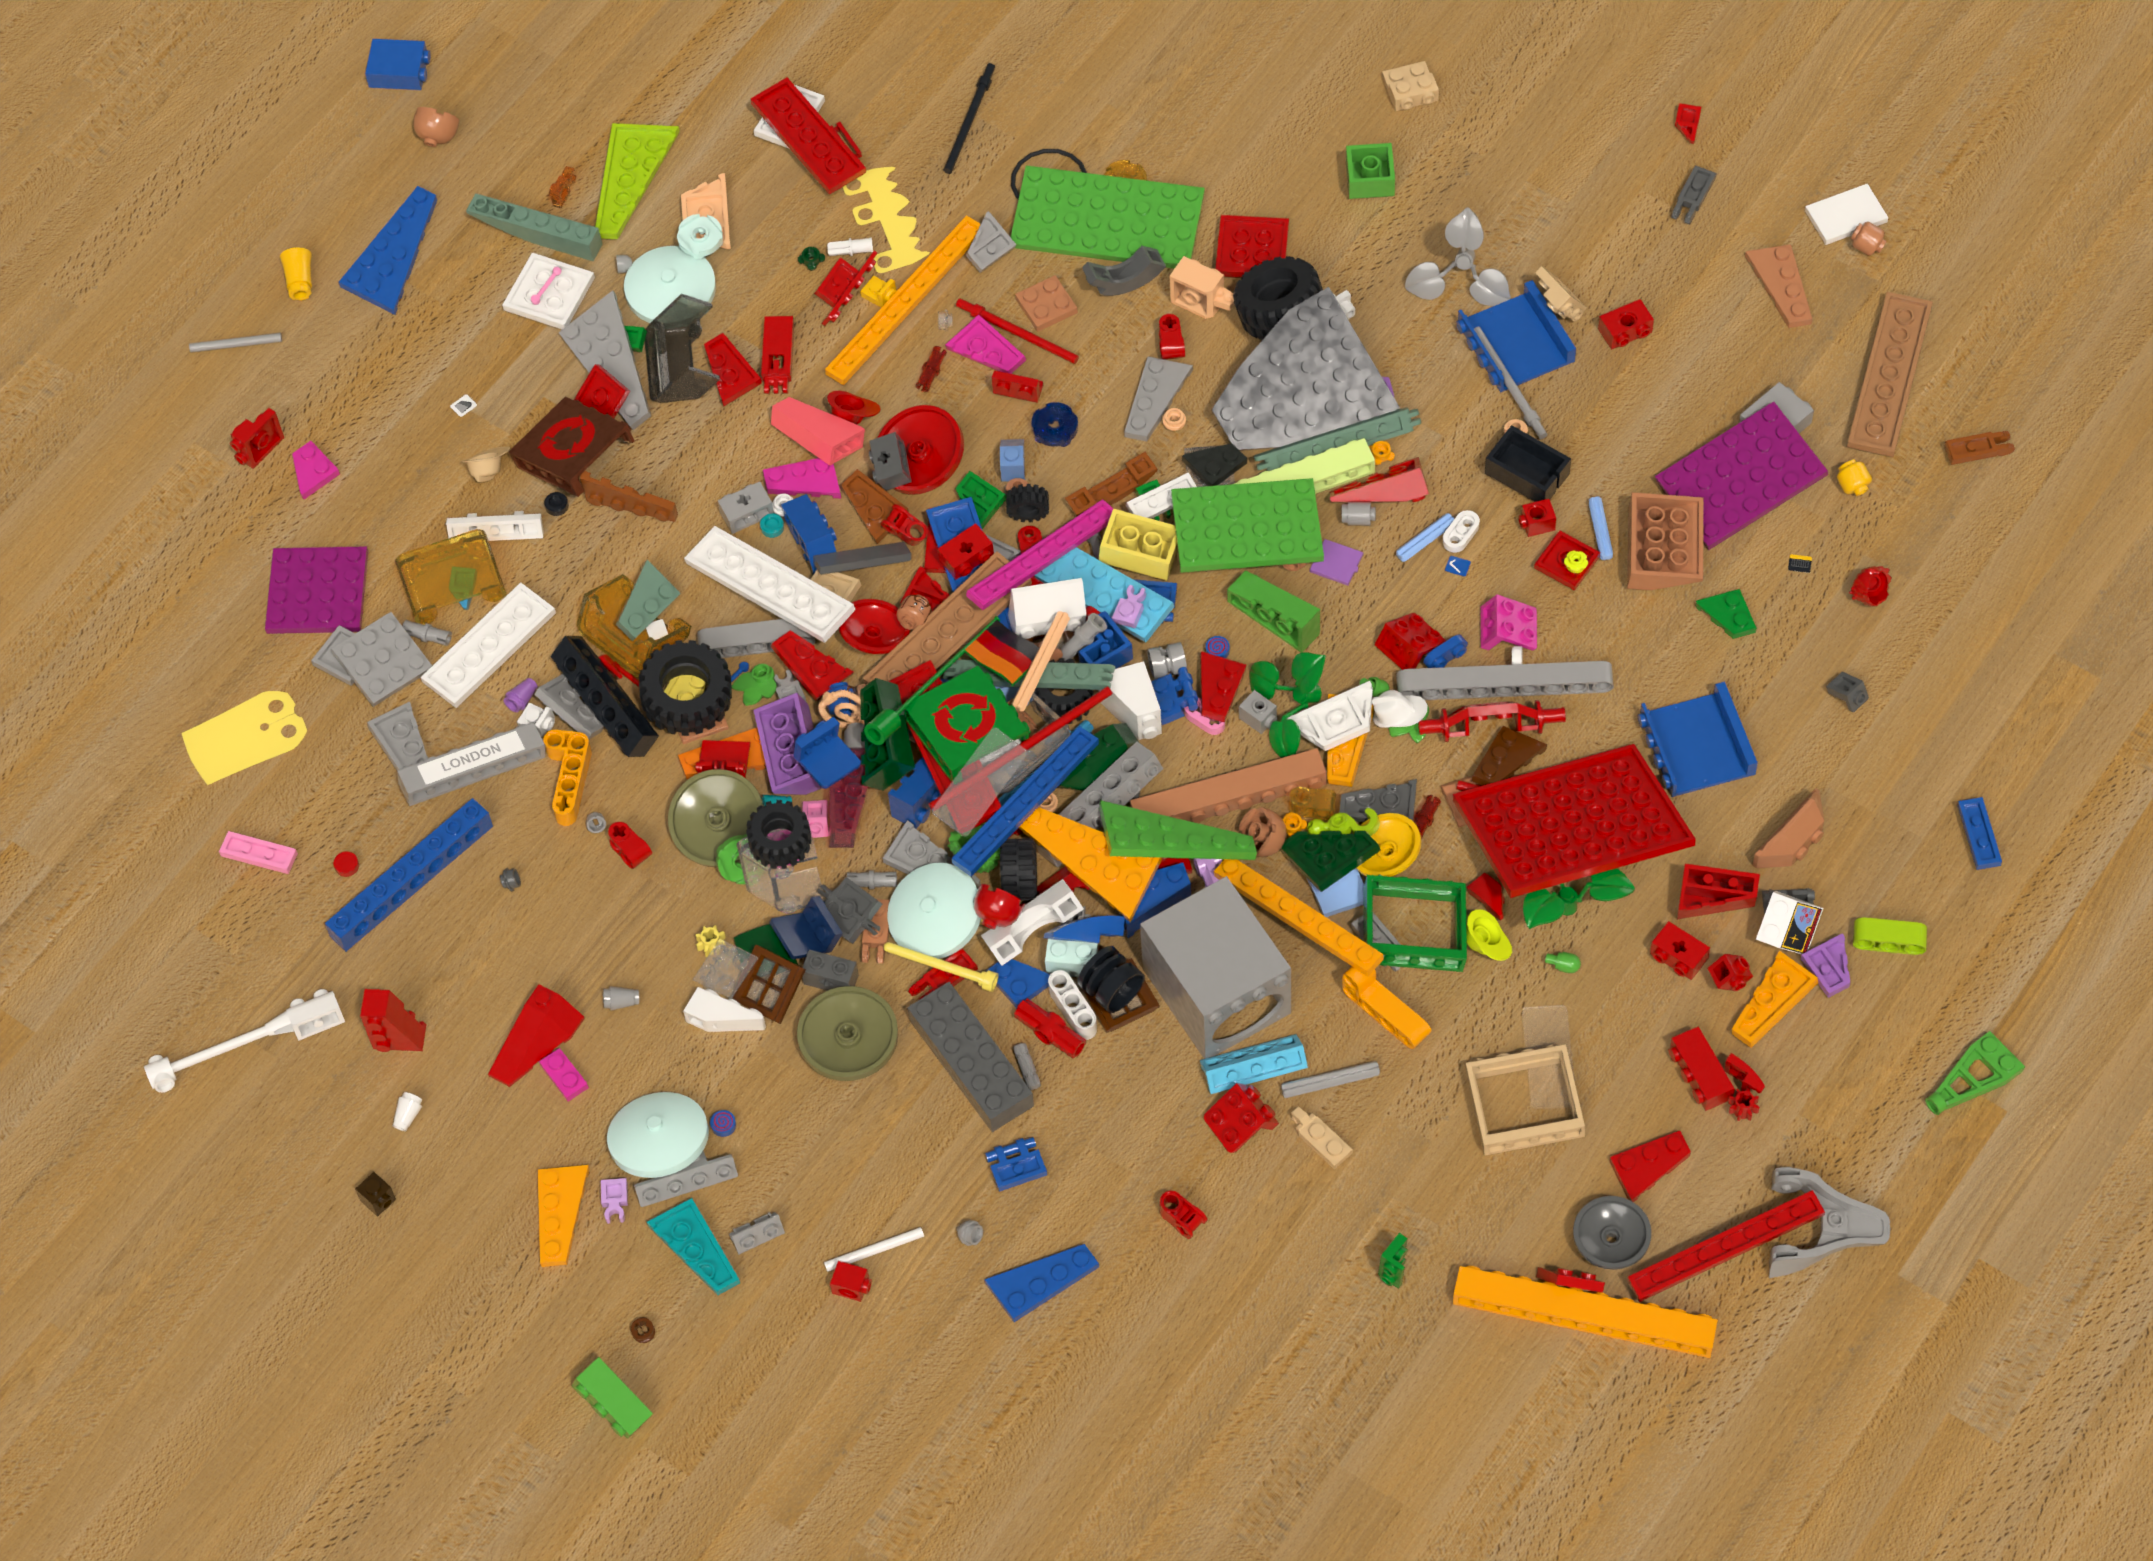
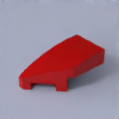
M1679 103L1675 127L1690 143L1694 144L1702 107Z
M1484 872L1467 886L1468 893L1485 904L1487 912L1501 921L1504 918L1503 904H1505L1502 886Z
M1732 1053L1729 1055L1725 1062L1724 1071L1742 1082V1091L1753 1089L1757 1093H1762L1765 1085L1756 1072Z

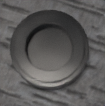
M561 492L550 493L544 501L547 513L552 516L563 515L569 507L567 497Z

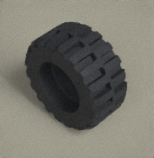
M1286 256V258L1275 257L1274 260L1268 261L1267 259L1262 261V264L1254 265L1251 267V271L1245 272L1241 280H1238L1233 298L1244 330L1249 335L1263 340L1288 310L1319 293L1323 288L1317 271L1310 263L1290 256Z
M677 640L673 645L669 643L662 645V650L660 651L655 649L650 654L651 659L647 658L644 661L643 669L639 674L641 706L643 711L646 712L647 718L651 722L655 721L656 727L661 730L667 728L668 733L674 735L676 732H682V736H689V732H695L697 735L703 733V729L706 727L708 730L715 727V721L720 722L725 717V712L729 710L731 705L730 699L732 698L731 673L728 670L726 660L721 658V654L716 649L710 651L709 645L705 643L698 645L694 640H689V643H682V640ZM680 675L699 677L708 685L707 690L701 696L688 701L671 698L663 691V688L668 681Z

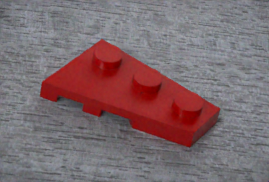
M724 333L704 343L723 407L762 384L760 376Z
M1201 651V716L1225 723L1246 672L1247 665Z
M1679 1130L1611 1156L1610 1163L1628 1200L1635 1202L1642 1193L1650 1190L1659 1179L1669 1174L1690 1157L1691 1151Z

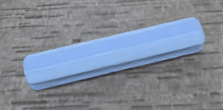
M1598 496L1591 497L1589 499V508L1598 550L1601 552L1600 559L1610 560L1613 558V550L1602 499Z
M1449 513L1443 515L1396 551L1397 557L1402 562L1407 561L1443 534L1453 522L1454 517Z

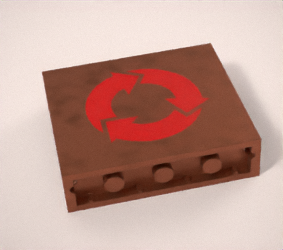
M564 397L509 451V454L517 468L579 497L584 492V489L578 477L619 437L631 443L635 440L631 434V428L626 422L617 421L609 414L604 415L594 407L589 408L578 400L574 401Z

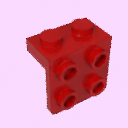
M1236 1083L1204 1114L1205 1122L1230 1153L1237 1152L1261 1128L1273 1130L1279 1124L1274 1117L1276 1115L1274 1110L1262 1102L1259 1098L1261 1096L1260 1092L1253 1085Z

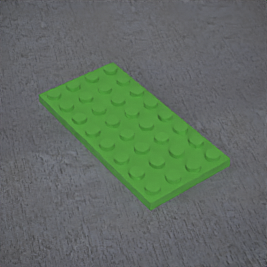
M1026 165L1011 239L1016 243V249L1118 262L1126 261L1141 246H1146L1158 250L1166 268L1175 269L1183 256L1192 259L1205 188Z

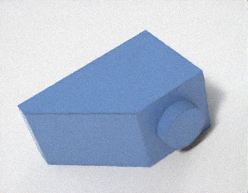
M1024 439L1001 440L1000 471L1002 482H1008L1014 478L1025 480Z

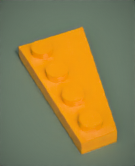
M1328 694V699L1335 697L1337 695ZM1372 704V709H1371V720H1372L1373 713H1374V706H1373V704ZM1368 732L1328 750L1327 779L1329 784L1353 787Z
M1781 951L1778 952L1774 964L1767 970L1763 982L1756 988L1752 1000L1745 1006L1732 1028V1035L1750 1048L1818 984V977Z
M589 1165L538 1169L541 1267L567 1265L574 1238V1228L578 1221L579 1207L585 1191L586 1178L590 1170Z

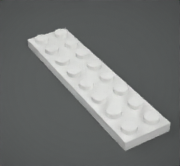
M716 526L684 558L689 566L824 643L856 610L853 603Z

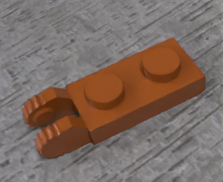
M2008 431L1987 432L1945 441L1944 445L1951 465L1996 457L1997 455L2005 456L2015 450L2012 443L2000 444L2010 440L2011 436Z

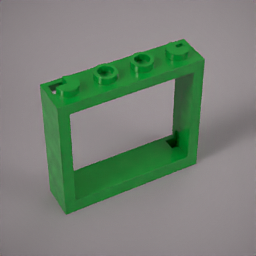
M1367 875L1363 888V941L1383 954L1384 960L1379 965L1463 972L1467 960L1466 883L1435 881L1428 878L1411 879L1404 876ZM1373 895L1454 902L1455 949L1373 943Z

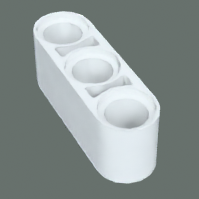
M1062 970L1054 971L1048 979L1051 998L1072 1030L1086 1040L1092 1039L1097 1033L1095 1013L1070 975ZM1057 984L1065 985L1062 988L1055 987ZM1070 1003L1078 1004L1076 1007L1067 1006ZM1083 1022L1091 1023L1086 1027L1080 1025Z

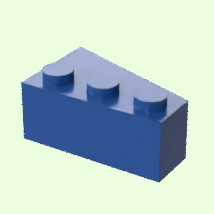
M923 757L915 764V768L912 769L914 773L909 778L904 776L900 780L902 785L896 791L891 789L888 792L891 817L904 824L908 820L914 825L915 829L928 819L931 810L928 804L941 796Z

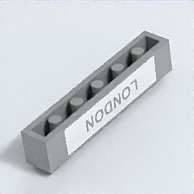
M534 722L527 725L522 724L513 730L497 733L493 737L482 741H474L468 746L452 749L446 754L427 758L418 764L407 765L397 771L398 784L408 805L412 806L545 758V744Z

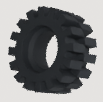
M1020 484L1018 488L1012 487V490H1008L1006 494L1007 514H1009L1010 518L1013 517L1015 521L1021 519V522H1025V520L1033 522V519L1040 521V517L1044 519L1049 513L1048 491L1044 487L1039 488V485L1036 484L1033 487L1031 484H1027L1024 487L1023 484Z

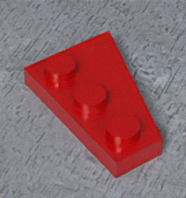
M791 630L774 641L770 646L815 701L823 697L824 693L829 690L830 685L843 682L854 673L849 668H844L836 663L835 659L831 656H826L815 649L814 645Z

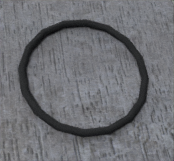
M1041 149L1029 153L1017 163L1011 174V188L1015 197L1019 200V193L1015 186L1018 170L1031 157L1043 153H1058L1067 156L1079 165L1082 173H1087L1083 163L1072 153L1060 149Z

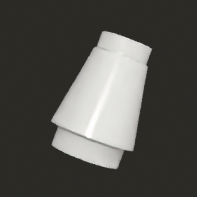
M404 1092L402 1097L398 1099L392 1126L406 1132L422 1108V1099L411 1093Z

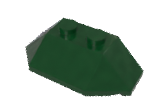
M1126 723L1111 724L1093 734L1099 739V744L1059 785L1060 788L1084 791L1133 744L1139 742Z

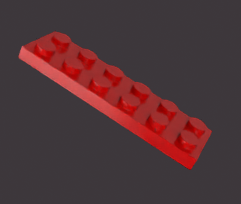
M788 77L750 98L751 105L829 195L866 173V167Z

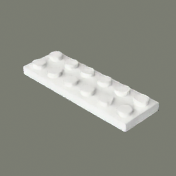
M518 584L421 676L422 682L457 708L556 614L555 608L524 584Z

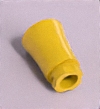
M290 248L280 254L287 290L292 300H306L312 294V253L305 248Z

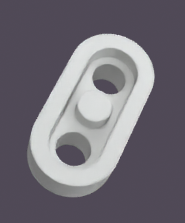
M1466 510L1456 516L1443 535V546L1446 550L1457 553L1467 546L1479 529L1480 519L1475 512Z

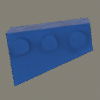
M805 494L781 504L785 522L797 545L800 544L805 554H803L806 562H810L812 574L814 575L817 568L813 563V556L836 552L834 541L837 538L833 528H828V522L824 514L820 515L816 501L811 502L808 495Z
M1184 863L1156 871L1131 923L1125 918L1124 929L1127 938L1133 936L1134 932L1140 929V923L1191 896V883Z

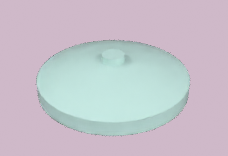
M680 246L659 247L641 255L628 269L624 280L626 301L633 313L640 319L659 326L681 325L699 317L710 306L716 291L715 275L710 263L704 257L702 259H694L691 255L683 252Z
M948 863L927 864L909 873L894 890L888 906L887 920L890 933L899 946L938 959L959 951L974 936L981 921V918L976 915L973 903L979 888L977 883L957 866Z
M658 1092L633 1100L615 1115L608 1129L607 1144L612 1159L622 1170L638 1177L657 1178L674 1174L693 1163L707 1144L709 1127L704 1111L694 1100L678 1093Z

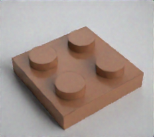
M1056 275L1015 294L1016 301L1037 332L1078 313L1077 306Z

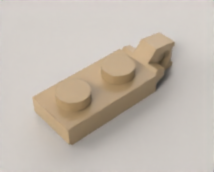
M1299 1106L1291 1112V1120L1298 1125L1295 1128L1299 1133V1137L1334 1170L1353 1154V1149L1318 1116L1316 1117L1313 1113L1308 1116Z

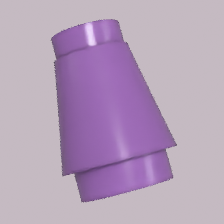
M527 678L508 691L504 698L505 705L513 712L524 710L538 688L536 682L531 678Z

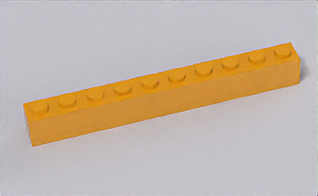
M1476 1266L1459 1267L1453 1295V1304L1706 1358L1711 1357L1718 1322L1717 1319H1713L1706 1314L1693 1315L1686 1313L1682 1309H1664L1654 1303L1640 1304L1635 1303L1634 1300L1629 1298H1611L1601 1292L1592 1294L1583 1292L1582 1289L1559 1287L1550 1282L1539 1283L1524 1276L1515 1278L1506 1276L1505 1273L1500 1271H1482Z

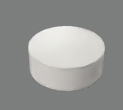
M1522 646L1512 647V665L1523 664Z

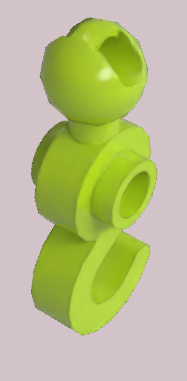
M1366 808L1365 813L1370 822L1365 826L1358 825L1346 813H1336L1330 817L1328 822H1324L1321 819L1311 820L1308 823L1307 830L1309 834H1321L1322 831H1341L1342 834H1351L1353 832L1355 834V831H1366L1372 836L1379 829L1380 820L1373 809Z

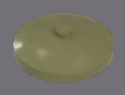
M715 769L698 773L683 783L672 799L668 813L670 835L677 848L687 858L697 864L716 868L717 848L731 837L747 834L746 825L747 821L751 820V813H757V807L760 805L765 807L764 801L755 786L735 772ZM739 855L735 860V863L740 862L747 856Z
M843 986L820 994L808 1004L799 1019L797 1039L804 1060L815 1072L833 1080L854 1081L876 1073L887 1064L897 1046L898 1026L892 1008L880 995L861 987Z

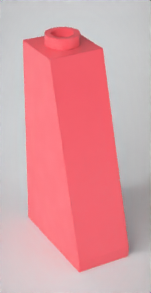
M791 397L772 406L771 425L828 465L836 463L863 447L865 429L859 425Z

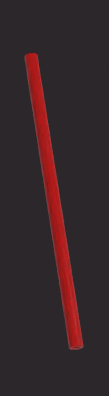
M1108 686L951 788L928 804L930 809L935 812L1111 696L1113 694Z

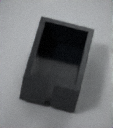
M1512 425L1485 459L1486 475L1534 502L1551 499L1556 493V488L1559 489L1570 475V457Z

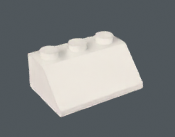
M1082 578L1011 589L1008 611L1012 632L1024 639L1047 634L1058 611L1066 612L1070 617L1064 631H1075L1078 626L1085 624L1086 606Z

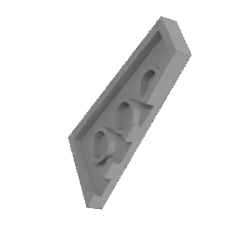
M1147 357L1124 431L1126 438L1146 442L1149 440L1160 423L1165 410L1169 409L1174 396L1183 387L1187 376L1189 377L1192 373L1193 365Z

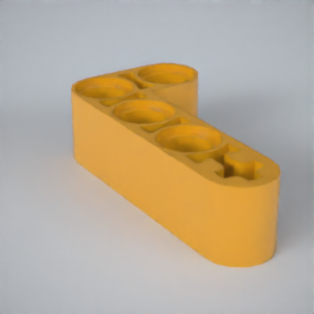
M551 730L543 738L546 753L550 759L562 761L552 808L557 823L562 826H570L576 822L592 751L589 739L584 733Z
M1351 966L1343 974L1342 989L1344 993L1405 1046L1414 1049L1431 1033V1028L1424 1019L1376 980L1375 970L1369 976H1366Z

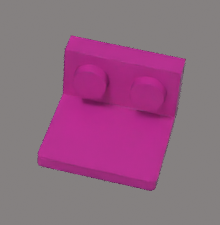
M1496 594L1481 606V648L1489 651L1503 640L1534 651L1537 648V609Z

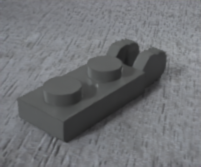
M1695 165L1677 199V204L1671 218L1677 220L1684 206L1690 208L1685 216V223L1691 224L1696 211H1699L1713 185L1717 173Z

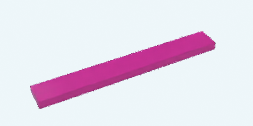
M1102 499L967 590L966 596L980 609H986L1011 592V589L1017 588L1107 527L1113 508Z

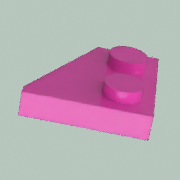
M309 441L292 453L300 494L303 499H306L340 475L338 468L312 441Z

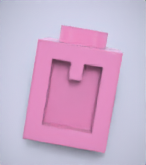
M827 800L804 801L802 812H805L807 815L811 838L828 837Z

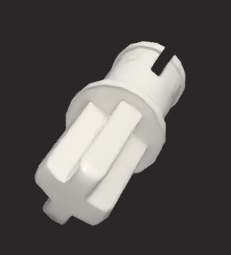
M872 237L856 240L849 238L848 241L829 242L827 244L829 256L845 254L853 256L855 253L873 252Z

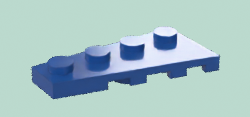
M1082 1244L985 1279V1284L1012 1321L1016 1322L1099 1268V1263L1086 1245Z

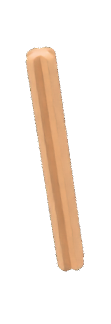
M1057 612L1012 702L1016 711L1020 713L1024 712L1070 620L1066 612Z

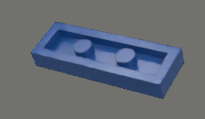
M1983 797L1958 801L1957 807L1976 870L2001 866L2002 859Z

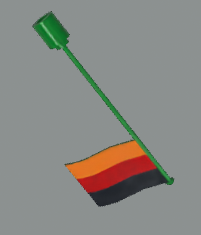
M995 616L986 627L896 711L887 708L883 709L864 728L867 739L875 745H882L901 727L899 714L964 653L969 655L979 665L1003 677L1013 687L1028 672L1039 647L1011 632L1000 623V618Z

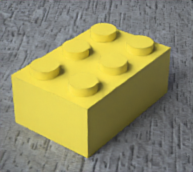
M1113 509L1100 545L1099 560L1107 565L1167 581L1178 550L1175 525Z

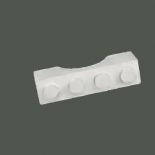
M1062 879L1027 903L1017 921L1007 927L996 926L995 930L990 929L982 934L981 937L999 963L1004 965L1022 952L1024 942L1036 929L1051 922L1064 923L1084 908Z

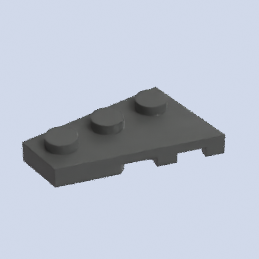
M1417 779L1409 780L1408 783L1401 785L1389 784L1386 785V788L1376 790L1369 788L1341 794L1339 813L1348 814L1356 822H1365L1369 819L1366 816L1365 809L1371 808L1377 815L1396 813L1404 815L1413 821Z

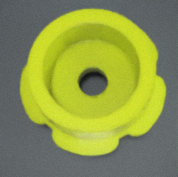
M1570 551L1564 559V564L1570 572L1580 573L1588 565L1587 556L1581 551Z

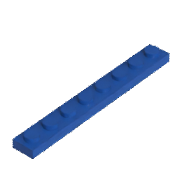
M1079 726L953 856L952 864L972 877L1099 744V739Z

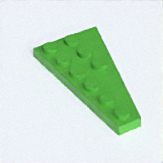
M1100 800L1099 811L1110 856L1256 859L1257 851L1253 836Z

